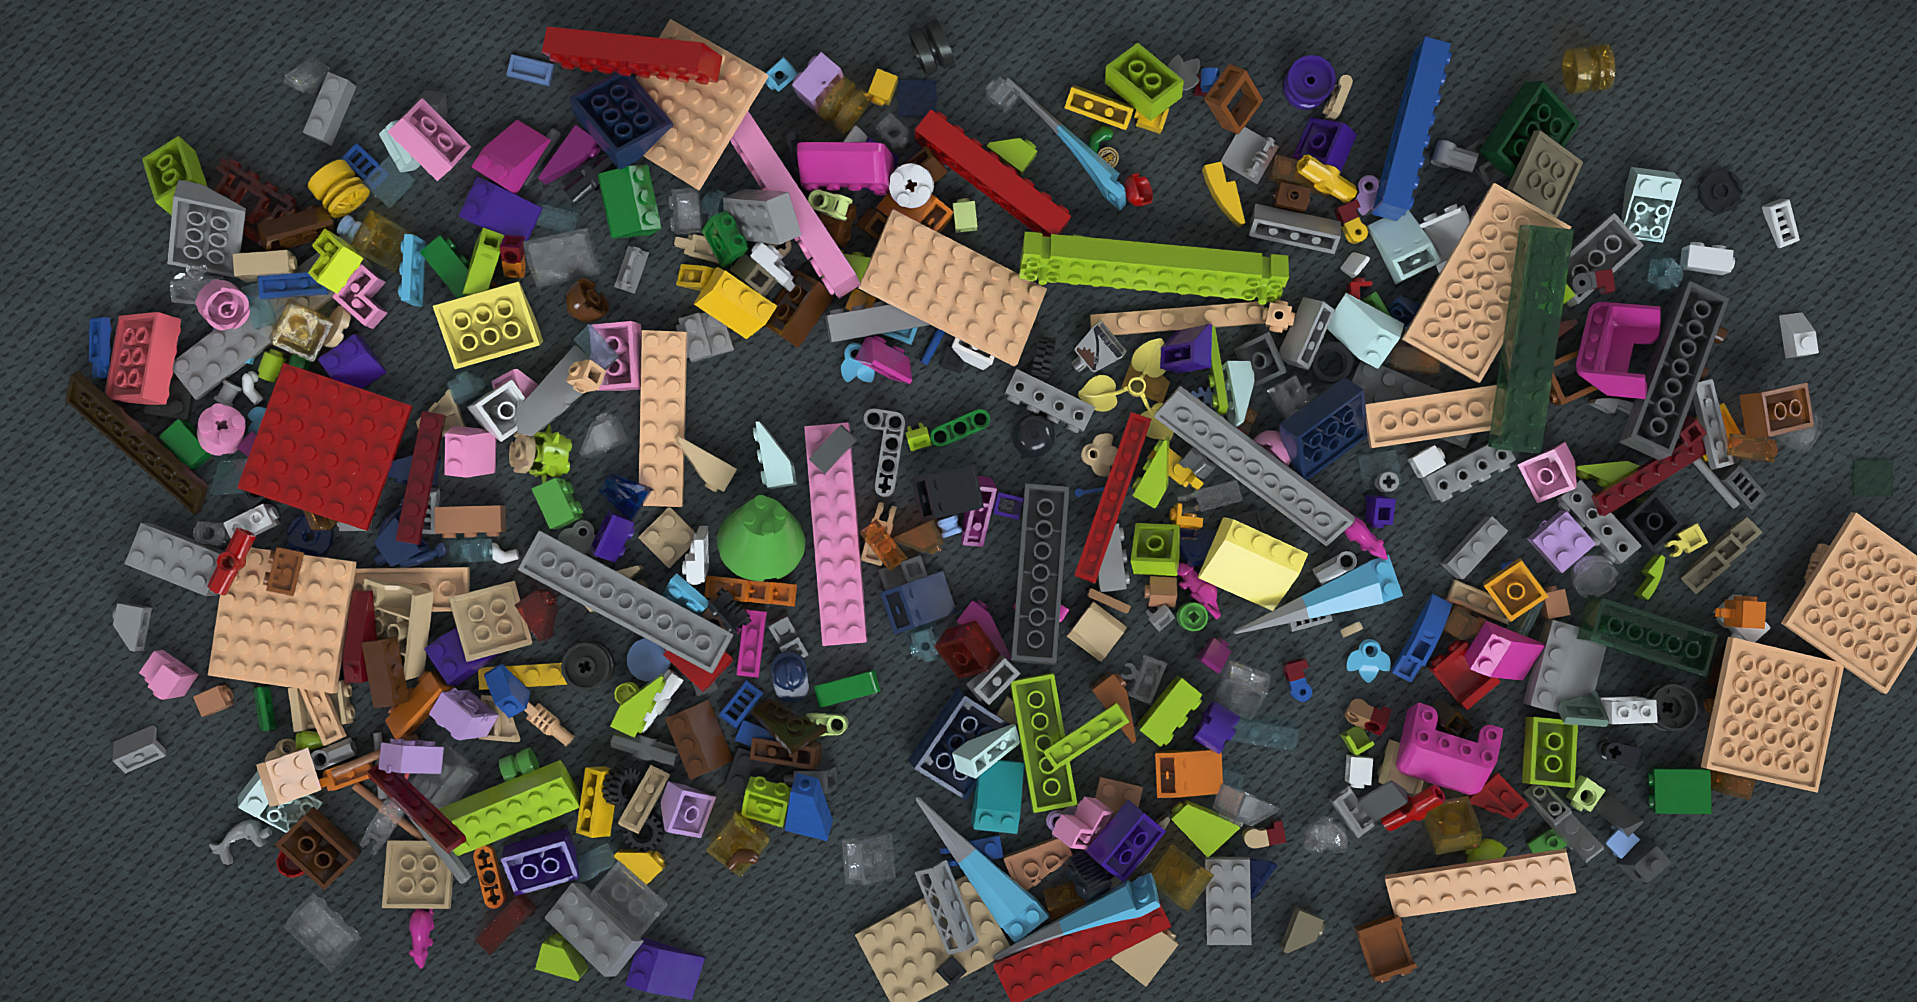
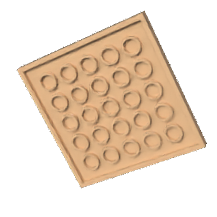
M670 19L659 38L703 42L723 58L718 83L709 82L708 85L696 83L695 80H689L688 83L677 81L676 78H670L669 81L656 78V76L642 78L636 75L635 79L673 122V126L643 156L700 191L769 76Z
M1851 512L1781 624L1879 692L1887 694L1917 647V555L1859 514Z
M250 548L246 556V565L238 571L227 595L220 594L208 675L326 693H337L356 562L304 555L294 596L266 591L267 585H263L265 573L271 572L272 564L268 563L271 550ZM232 557L229 560L231 566H233L234 563Z
M1728 637L1701 767L1818 793L1844 667L1835 661Z

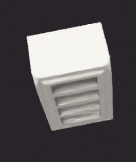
M1779 199L1762 206L1763 214L1778 248L1800 240L1789 199ZM1778 217H1784L1783 220L1778 221ZM1787 225V228L1780 230V226ZM1790 232L1791 236L1782 238L1783 234Z

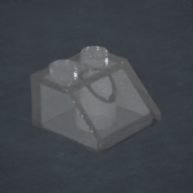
M608 413L595 417L596 421L590 424L580 454L582 457L591 459L630 441L620 418L613 414L608 415Z
M1229 660L1221 675L1212 701L1221 704L1241 717L1252 720L1268 694L1271 675Z
M1223 783L1212 806L1213 809L1220 812L1218 816L1230 820L1231 823L1240 827L1243 826V823L1254 826L1279 810V807L1255 795Z
M892 833L856 836L842 840L845 884L863 886L895 877Z

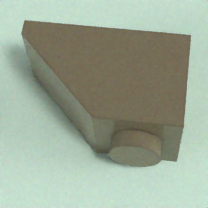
M1295 906L1280 945L1281 950L1285 953H1290L1315 942L1317 937L1321 936L1324 931V920L1316 914Z

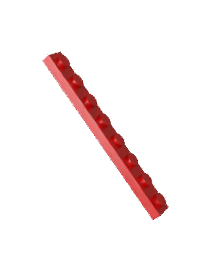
M1133 412L1130 413L1079 560L1075 577L1096 583L1147 435L1151 418Z

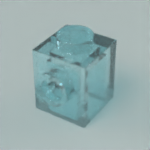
M469 372L460 373L456 376L457 379L447 383L454 402L459 405L484 395L482 390L485 389L483 380L480 376L477 377V375L469 374Z

